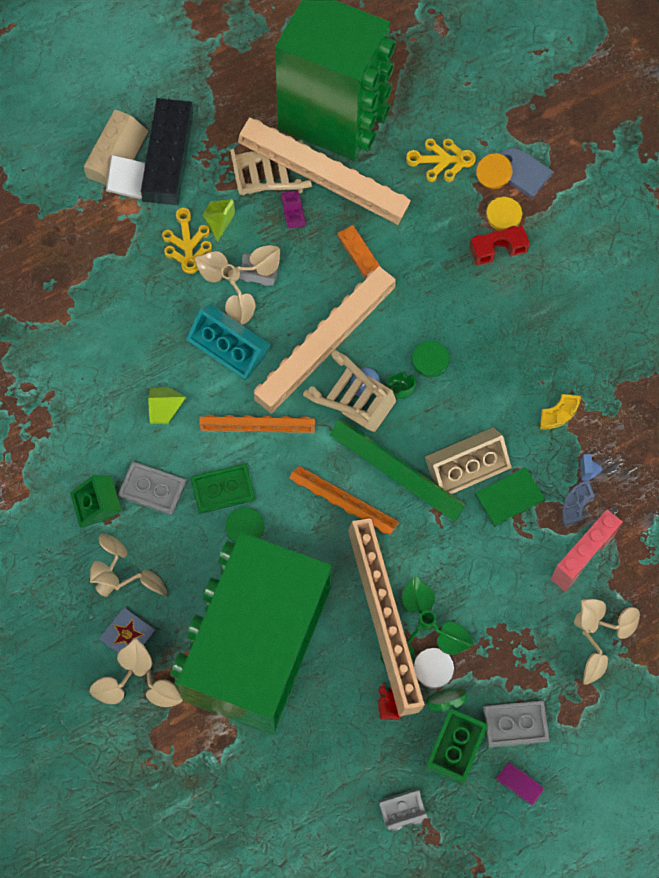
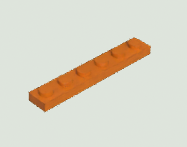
M205 415L200 417L199 420L200 431L315 433V419L306 416L300 418L289 416L273 418L271 416L254 418L249 415L243 417Z
M298 466L290 475V479L297 485L308 488L313 494L324 497L329 503L340 506L347 513L354 514L361 518V520L371 518L373 526L383 533L391 535L399 524V521L301 466Z

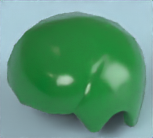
M400 372L387 378L386 387L393 391L395 398L405 399L412 395L416 380L412 374L407 376Z

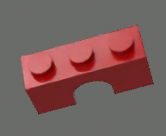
M521 225L511 226L502 231L495 230L483 236L477 235L470 240L469 249L475 265L478 266L493 262L495 247L501 246L506 248L510 257L527 253L530 243L524 227Z

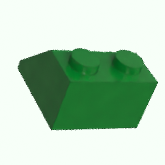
M93 475L70 492L80 527L109 520L121 512L111 476Z

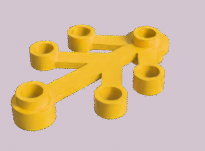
M434 139L426 140V150L434 151L438 156H421L418 151L411 150L407 153L406 157L407 164L412 167L417 166L419 163H439L432 170L427 171L426 179L429 182L436 181L437 175L450 163H457L451 170H446L444 173L445 181L452 182L455 175L463 167H472L476 161L472 151H462L454 144L452 139H445L443 141V149L436 144ZM446 151H452L455 155H449Z
M180 208L176 212V219L181 223L183 241L173 235L171 230H165L162 233V237L165 242H172L184 250L185 256L176 252L173 246H167L164 252L167 258H174L180 262L185 273L193 274L198 271L195 257L210 253L212 245L209 241H204L201 243V248L194 255L192 250L202 238L209 236L210 231L208 226L202 225L190 240L188 222L191 220V214L187 208Z

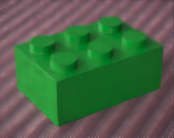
M450 708L425 770L463 786L488 724Z

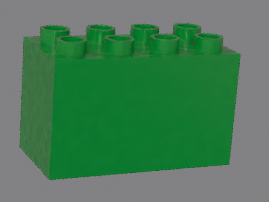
M301 0L275 46L278 130L353 161L356 160L361 149L368 152L376 137V131L372 130L375 122L383 124L391 107L387 100L392 90V83L388 82L391 77L394 62L389 60L394 52L396 40L389 38L390 21L336 0Z
M240 532L235 544L226 541L218 560V564L222 565L220 580L210 578L203 595V601L207 602L205 617L194 616L187 633V638L191 639V650L189 655L178 654L172 667L171 676L175 678L174 684L179 688L184 702L274 736L330 593L332 565Z

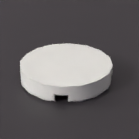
M430 648L422 651L417 656L414 670L417 680L421 685L430 689H437L447 685L451 680L454 665L448 654L443 653L440 649Z

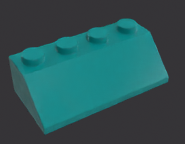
M211 304L199 310L186 338L187 341L245 380L248 379L264 359L271 345Z

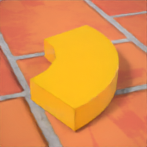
M562 394L556 406L550 409H542L540 429H552L568 422L576 413L581 396Z

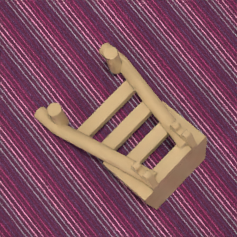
M230 149L240 195L264 190H298L299 193H302L304 188L312 187L311 180L301 181L297 179L295 182L289 183L286 167L279 163L278 168L282 183H274L269 158L255 151L235 155L234 149ZM263 161L267 183H259L256 163ZM249 167L252 183H245L242 169L247 171Z
M333 350L331 356L340 366L345 365L347 367L346 371L327 398H323L315 387L305 390L303 396L314 403L342 411L343 415L370 431L376 432L396 403L393 391L368 375L366 376L347 356L337 350ZM354 374L357 378L355 379L349 390L346 392L340 403L335 402L338 395L341 393L347 382ZM364 383L367 387L353 407L348 406ZM374 393L377 397L374 399L368 410H361L370 398V396Z

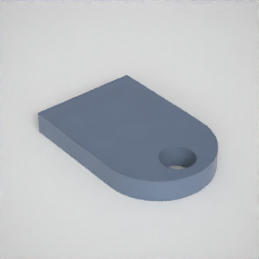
M507 149L501 153L511 160L512 176L508 184L531 199L534 198L553 175L554 171L520 149Z

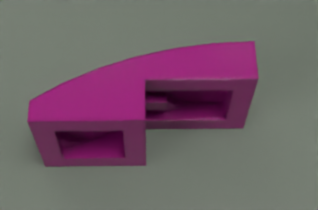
M299 191L280 193L287 229L305 226Z
M510 763L506 764L496 778L500 784L513 791L517 797L531 806L535 804L544 791L541 785Z

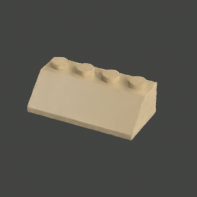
M114 110L84 165L86 178L107 185L110 157L114 155L135 160L149 131L131 115Z
M494 427L425 456L429 473L434 483L450 494L512 468L503 435Z

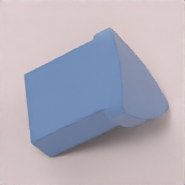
M584 454L580 459L581 480H591L602 471V467L592 461L591 454Z

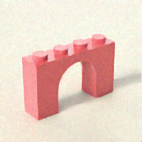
M607 509L557 565L550 580L566 592L578 579L584 567L599 549L603 550L614 538L622 521Z

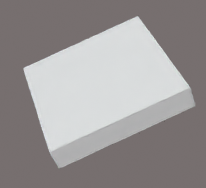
M112 155L110 157L106 191L141 199V185L145 163Z

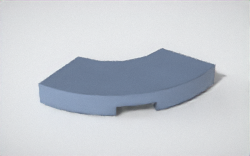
M589 479L577 484L567 495L562 507L564 527L582 522L583 507L587 502L595 498Z

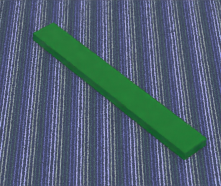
M341 418L336 422L330 436L454 522L458 519L466 504Z

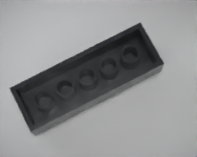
M156 98L141 185L143 202L169 205L179 204L193 117L191 101Z

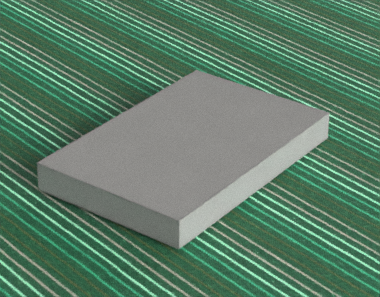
M132 461L118 493V498L173 516L187 481L186 479Z
M544 700L483 706L484 721L488 724L486 729L488 748L550 741Z

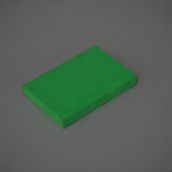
M247 463L190 477L199 514L256 501Z
M526 467L475 493L476 498L494 527L545 501L544 496Z

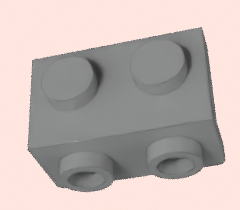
M243 254L241 267L254 266L250 262L251 254ZM278 268L269 276L258 274L256 269L240 271L239 279L245 282H257L264 286H273L278 275Z
M418 788L378 800L384 824L388 830H399L403 828V825L409 823L418 824L428 817Z

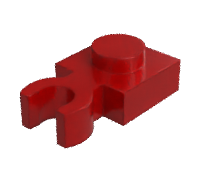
M382 684L378 689L381 697L377 700L379 719L399 720L401 716L399 717L392 688L390 686L389 692H387L385 685Z

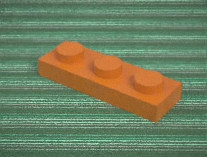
M353 225L337 233L340 242L366 279L369 272L375 271L380 265Z

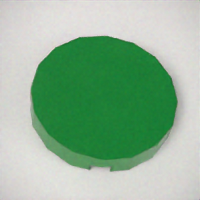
M425 341L419 344L414 349L412 355L413 367L419 374L421 373L425 377H437L443 374L450 360L447 349L435 341Z
M243 507L236 509L228 516L225 529L228 538L236 543L240 532L260 539L264 534V522L262 516L257 511Z
M461 688L446 689L430 695L426 702L432 711H446L451 705L459 707L467 701L466 691Z

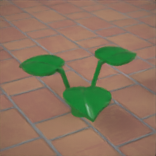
M417 576L408 582L402 594V604L406 611L410 613L418 611L421 614L418 620L419 626H417L416 630L406 641L411 659L415 651L409 643L421 629L425 631L432 628L435 629L436 633L440 635L437 638V645L445 654L456 655L470 649L473 646V641L461 625L455 622H445L442 625L441 631L439 630L438 624L435 623L436 615L429 610L435 602L434 593ZM381 652L380 660L382 663H384V659Z

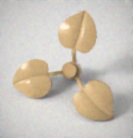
M263 246L253 251L250 256V262L254 265L253 267H234L228 264L224 254L215 251L195 257L197 268L207 281L215 283L219 282L223 277L233 285L238 296L233 295L227 300L225 310L229 317L241 325L246 324L252 318L256 305L252 295L241 294L235 281L239 279L240 271L256 269L257 273L263 276L273 274L277 270L280 261V248L277 246Z
M102 533L99 536L100 545L107 552L114 554L110 567L100 561H94L91 565L90 582L98 583L95 588L100 595L108 597L114 589L118 591L120 587L140 578L141 583L148 589L167 598L168 593L164 582L157 574L149 570H143L142 574L138 573L119 584V579L112 570L119 556L123 558L127 556V549L120 540L111 535Z
M598 599L581 600V612L576 615L574 625L583 630L582 634L589 639L597 650V653H593L586 663L583 677L584 685L598 680L605 673L608 666V657L602 654V650L589 633H594L599 624L612 629H618L617 637L621 639L628 638L634 633L639 623L640 612L637 608L628 607L623 610L618 618V625H612L599 621L606 612V605L603 601Z
M134 638L118 653L117 659L119 664L129 670L122 682L118 684L113 677H102L96 680L90 687V694L97 700L106 704H117L124 698V691L121 687L124 686L131 674L134 673L137 676L147 674L150 689L147 691L146 697L151 703L160 707H172L183 701L178 687L171 681L157 680L154 685L152 684L150 675L152 659L147 649L137 638Z

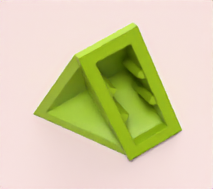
M232 199L210 201L202 214L217 242L235 215L234 201Z
M169 387L150 388L148 396L150 424H169V421L186 396Z

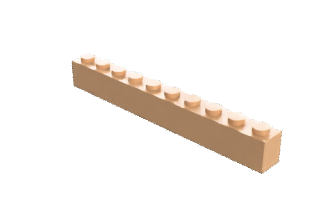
M249 117L239 135L238 143L399 225L411 200L407 199L405 195L398 194L389 187L376 183L372 178L365 177L359 174L358 171L343 166L341 162L334 161L325 154L312 150L308 145L301 144L295 141L294 138L279 133L277 129L270 128L257 119Z
M380 266L375 271H370L366 280L363 283L360 282L355 287L354 292L351 295H347L343 299L342 304L338 308L335 307L331 311L330 316L319 323L318 329L314 333L310 332L306 336L305 342L301 346L297 345L289 358L283 359L280 367L276 371L273 370L268 375L267 380L255 388L254 400L272 414L395 288L396 279Z
M372 519L352 521L348 534L399 717L419 713L425 705Z

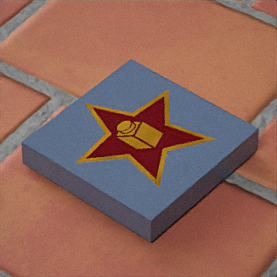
M123 608L99 640L118 654L134 638H137L145 647L156 633V630L126 608Z

